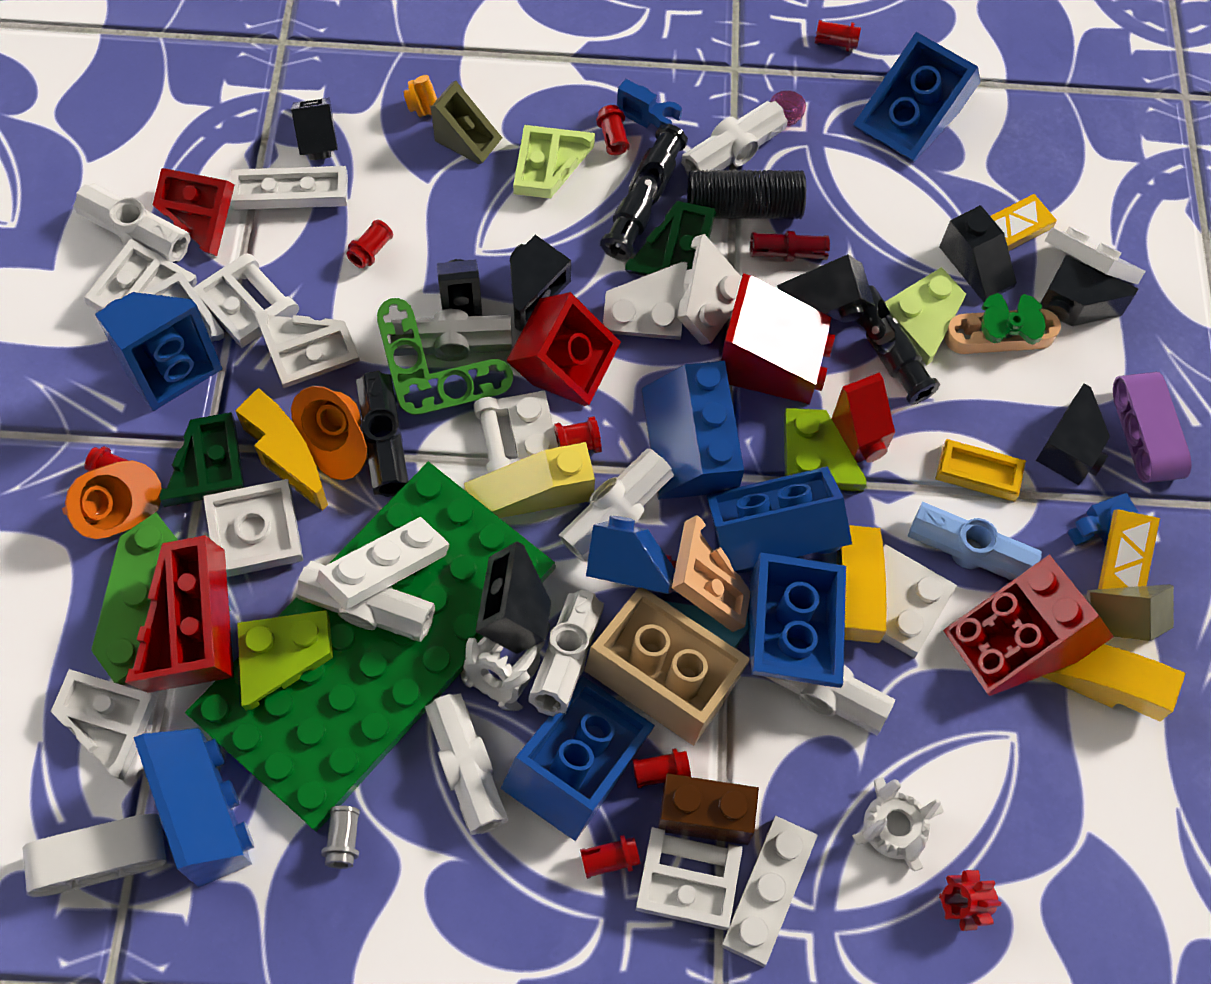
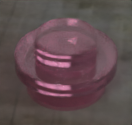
M780 91L773 95L770 102L776 101L783 108L784 115L788 120L787 126L796 124L805 114L806 102L796 92Z

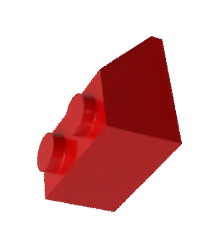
M571 292L539 299L506 361L533 386L587 406L590 405L621 341Z

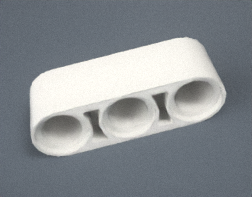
M158 814L136 815L29 842L22 847L27 895L31 897L55 895L150 871L167 863L161 819Z

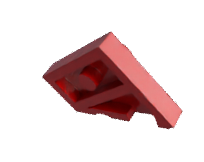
M161 168L152 205L164 216L170 218L175 226L187 231L190 237L200 245L199 248L202 251L217 256L235 184L223 179Z

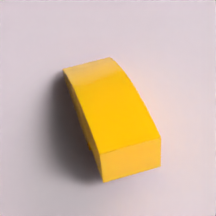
M258 388L235 410L243 430L258 441L254 447L261 464L282 480L288 479L293 489L323 511L328 506L316 464L305 440L279 405Z
M849 525L852 544L842 546L837 551L836 564L846 566L844 640L880 643L886 633L887 618L885 558L881 529Z
M1103 644L1079 662L1041 677L1110 708L1119 703L1160 722L1174 711L1186 673L1144 656Z

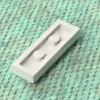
M346 166L231 169L230 182L235 184L230 202L232 210L347 206L348 174Z
M419 517L320 568L316 581L347 610L446 556L449 543L422 517Z
M778 816L774 817L733 915L730 927L722 942V948L762 967L766 966L817 839V834Z

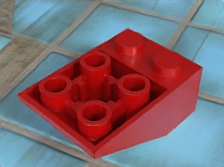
M1050 554L943 630L989 696L1075 664L1114 637L1098 613Z

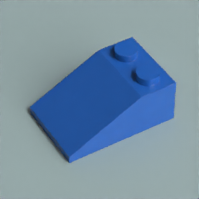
M915 32L853 123V126L912 162H915L960 113L981 82L979 68L977 65L931 39Z
M760 552L749 582L751 593L747 616L751 674L841 688L844 676L846 566Z
M582 676L576 683L566 713H558L554 716H549L515 757L500 789L576 842L655 725Z

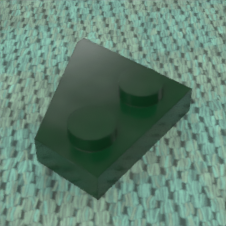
M677 201L665 215V220L661 225L655 227L646 238L647 242L633 259L630 258L625 265L626 272L646 276L680 262H687V270L692 269L696 251L691 248L692 240L702 234H705L710 239L716 214L715 208Z
M232 412L191 419L183 436L184 444L177 451L173 460L172 467L174 471L166 489L162 488L159 495L164 507L204 500L203 496L245 488L236 424Z

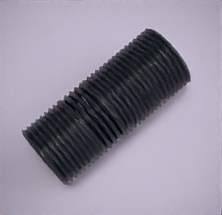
M690 170L688 175L687 203L715 208L716 219H802L806 207V176L803 170Z

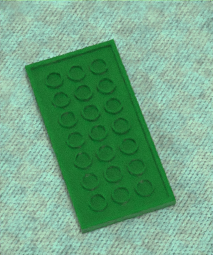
M429 461L330 562L332 563L401 526L422 517L449 543L447 554L391 586L394 590L434 603L435 611L432 624L421 642L412 640L376 627L375 630L360 628L345 621L334 611L299 600L296 597L278 617L327 610L330 616L333 658L315 670L304 672L298 681L283 689L281 686L259 700L258 703L260 705L253 710H245L241 704L238 657L233 662L234 678L215 681L185 712L188 717L210 737L215 738L220 746L316 833L331 817V807L341 806L423 716L426 712L425 706L432 703L434 699L439 698L464 670L468 638H476L478 643L484 637L476 632L489 557L518 541L524 545L542 583L556 569L555 562Z

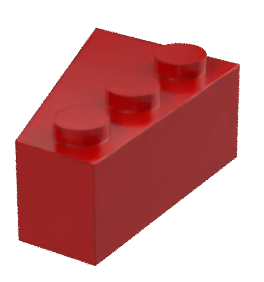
M206 535L162 543L148 594V599L151 600L145 625L139 628L136 639L140 642L133 669L128 670L125 683L150 693L234 678L225 550Z

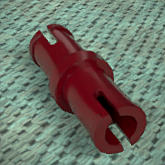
M785 231V234L752 232L750 236L751 240H753L749 243L750 257L783 258L784 262H793L794 258L827 260L829 256L828 253H825V251H830L828 235H796L795 231Z

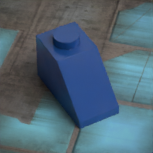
M609 516V521L593 525L586 570L587 577L667 594L675 591L672 589L675 568L648 529L635 527L634 519L621 516Z

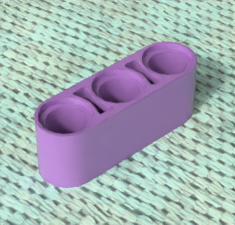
M1160 372L1117 376L1113 382V399L1139 479L1143 483L1187 478L1191 472V456L1163 375Z

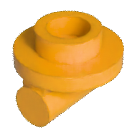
M422 75L415 80L408 81L409 89L404 90L403 93L409 111H416L419 117L427 114L432 115L431 106L436 102L437 96L429 76Z

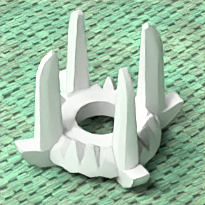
M483 637L478 643L476 638H468L466 643V660L464 662V670L461 672V680L467 687L471 688L474 686L482 694H486L491 699L496 700L501 709L519 711L523 706L517 702V699L539 667L541 660L538 653L544 646L545 641L529 648L511 667L510 663L506 664L508 656L500 659V654L504 647L486 637ZM488 669L496 673L501 680L495 678Z
M883 777L875 779L874 787L877 798L870 803L865 812L864 831L852 835L856 845L870 842L879 853L885 856L905 859L912 871L915 872L923 869L924 867L919 856L929 838V819L944 812L940 799H935L923 807L914 797L898 792L901 788L898 780L894 779L886 784ZM901 812L908 817L911 828L907 835L899 837L889 832L886 827L888 822L886 817L889 813Z

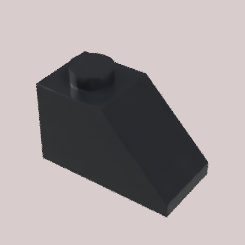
M330 97L293 102L291 112L299 154H308L309 160L332 157L331 151L338 150Z
M979 205L949 221L939 248L980 299L985 302L990 295L1002 294L1014 288L1017 282L1005 234L986 210Z
M536 234L525 245H518L512 252L509 260L514 325L520 332L524 329L540 298L558 295L571 282V259Z
M849 254L777 285L778 290L842 322L857 320L864 315L865 310L875 307L863 264Z
M1066 255L1040 304L1042 309L1053 312L1060 322L1073 327L1123 315L1136 295L1138 288Z
M454 259L445 263H437L442 310L458 309L467 313L468 316H483L480 279L476 259Z
M1083 383L1036 459L1037 462L1077 485H1080L1088 473L1096 476L1108 458V455L1102 452L1108 442L1110 435L1092 388L1089 385Z
M516 541L493 554L488 559L476 632L518 654L546 640L550 628L551 600L524 545Z

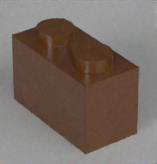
M667 774L663 786L658 829L665 830V833L748 845L755 832L759 787Z

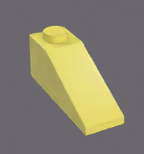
M584 442L543 450L464 483L465 491L499 518L589 502V498L595 490V477L587 444Z

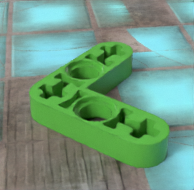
M390 298L380 305L377 312V323L397 401L406 413L412 415L424 414L477 401L480 398L500 395L511 387L513 372L510 366L500 359H489L429 374L411 305L400 298ZM396 306L399 312H406L407 318L401 321L403 334L411 330L413 339L401 338L389 344L387 336H396L393 323H385L383 319L384 316L389 314V307ZM408 345L415 349L417 362L413 367L404 369L395 363L393 354L398 347ZM490 366H495L497 372H504L505 379L499 382L500 388L494 389L492 383L478 385L482 392L481 394H473L474 382L468 373L469 370H476V378L487 375ZM451 375L462 377L467 384L465 394L457 399L449 397L444 391L443 384L447 377ZM437 379V393L442 400L441 404H434V396L421 400L422 407L415 408L412 402H405L404 395L410 393L409 386L417 385L419 391H424L432 388L428 380Z

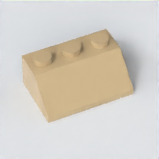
M638 588L591 646L584 671L694 746L720 710L748 665L750 658L647 589Z

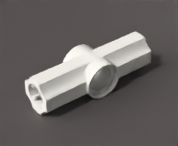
M766 101L738 120L732 116L721 121L713 130L711 137L682 155L681 163L685 167L687 175H689L690 170L721 171L732 163L736 167L746 164L756 154L760 145L786 129L788 120L784 115L783 108L776 101Z
M96 183L91 185L84 184L76 193L77 197L73 205L76 213L118 235L124 245L130 239H133L171 262H179L187 253L188 244L191 240L189 233L145 210L143 203L139 199L133 197L122 198Z
M647 448L618 477L608 479L592 493L589 498L590 505L558 535L563 544L581 561L586 563L589 556L593 525L609 521V516L631 518L636 523L644 513L643 506L674 476L671 467L661 456L652 449Z
M310 561L303 568L295 593L299 600L334 611L345 621L360 628L375 630L376 627L419 642L427 635L435 611L434 603L394 590L392 586H389L345 610L316 581L319 569L325 565Z
M582 589L575 593H569L557 625L550 632L548 648L529 694V703L533 704L540 713L554 716L558 713H566L577 680L584 671L586 656L604 608V603L598 600L595 593Z
M845 665L843 686L841 688L766 677L799 694V699L810 709L827 716L837 714L876 736L881 731L896 700L853 678L854 674Z
M461 693L456 695L447 694L436 698L432 703L425 706V710L440 749L438 756L450 790H455L466 827L469 829L471 836L497 829L500 825L507 822L508 819L492 778L494 771L481 736L477 737L465 701H463Z

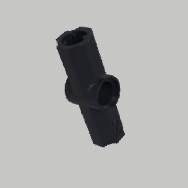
M380 371L368 372L361 378L356 379L362 418V431L367 445L372 489L374 495L390 497L395 496L409 481L403 449V438L391 374H384ZM382 430L390 431L388 435L383 437L374 436Z

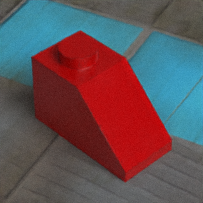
M880 372L843 386L831 418L857 463L863 460L870 463L883 457L888 452V447L895 434L885 383Z

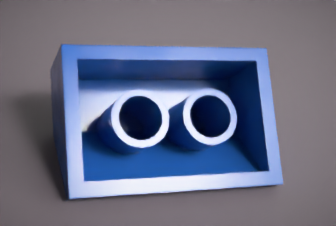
M131 292L121 299L111 301L104 309L95 313L127 377L152 411L157 410L223 369L198 307L192 299Z
M725 361L684 364L644 386L641 392L650 449L669 464L674 474L657 492L658 500L700 496L740 487L744 474V465Z
M828 466L706 494L718 545L730 560L735 572L746 573L753 571L760 552L799 558L800 556L816 552L821 554L833 553L842 546L852 544L844 497Z
M199 728L145 733L133 737L177 870L196 886L201 887L252 865L247 850L255 847L245 821L238 824L233 808L239 805V800L230 779L223 782L218 766L225 764L216 739L208 741Z

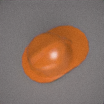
M311 386L302 389L294 397L291 415L292 421L305 440L314 462L330 478L346 480L355 477L363 469L367 459V445L360 429L361 416L357 404L346 394L332 391L326 387Z
M133 460L116 462L88 471L76 478L67 491L65 506L62 508L64 515H67L72 527L82 536L91 539L107 538L132 529L158 511L161 503L159 496L162 490L161 482L156 473L146 464Z

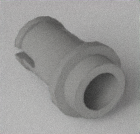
M334 806L330 810L331 819L327 847L322 849L321 854L326 858V866L347 869L353 867L354 860L359 857V851L355 849L360 810L351 806Z

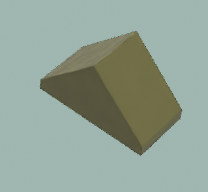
M457 81L451 82L431 106L435 142L477 164L483 163L503 138Z
M1173 585L1087 590V601L1098 613L1114 637L1152 641L1174 628Z

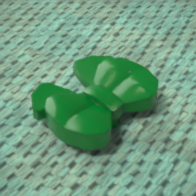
M999 293L990 295L983 303L981 308L985 312L982 316L981 329L986 340L992 343H1000L1008 335H1019L1028 344L1034 345L1042 339L1046 324L1041 312L1042 305L1034 297L1026 294L1021 295L1017 306V313H1009L1007 303L1003 295Z

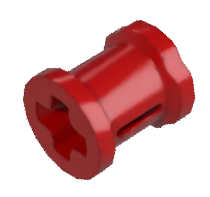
M595 416L588 417L587 422L563 426L561 423L554 424L558 447L586 442L588 451L593 450L594 453L602 452L601 437Z

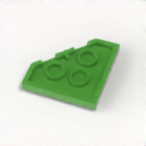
M157 512L119 537L91 649L113 682L121 685L127 684L125 681L128 670L134 667L140 644L136 639L140 626L145 625L151 600L148 599V594L162 543L178 540Z

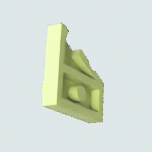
M524 125L513 183V193L516 195L551 199L594 148L595 133Z
M941 267L885 301L890 315L897 320L921 354L922 360L926 365L932 362L948 331L949 323L959 311L966 293Z

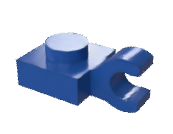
M626 78L618 87L617 106L624 112L626 118L648 128L650 124H653L658 128L660 125L672 124V121L666 117H673L678 121L681 119L682 107L679 104L670 101L657 103V95L648 88L637 85Z
M1124 493L1092 505L1086 511L1088 516L1076 521L1077 527L1067 532L1074 545L1079 546L1101 537L1106 546L1113 510L1119 509L1139 514L1128 494Z

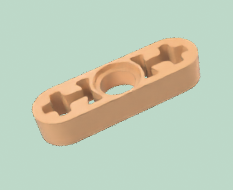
M1041 309L1046 324L1045 330L1048 331L1046 334H1043L1040 342L1032 345L1028 344L1021 336L1012 335L1010 338H1004L1000 343H992L986 340L982 331H979L984 312L959 314L950 321L944 340L952 351L959 354L1045 349L1051 346L1061 329V323L1053 312ZM963 329L966 335H971L970 339H965L963 333H957L958 330Z

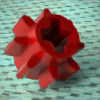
M963 870L962 875H948L946 877L948 885L944 888L942 894H939L942 907L946 913L944 918L946 920L960 919L959 926L961 931L977 930L978 926L993 925L994 921L991 915L995 913L997 907L1001 906V902L998 901L997 892L994 889L995 881H980L979 870Z

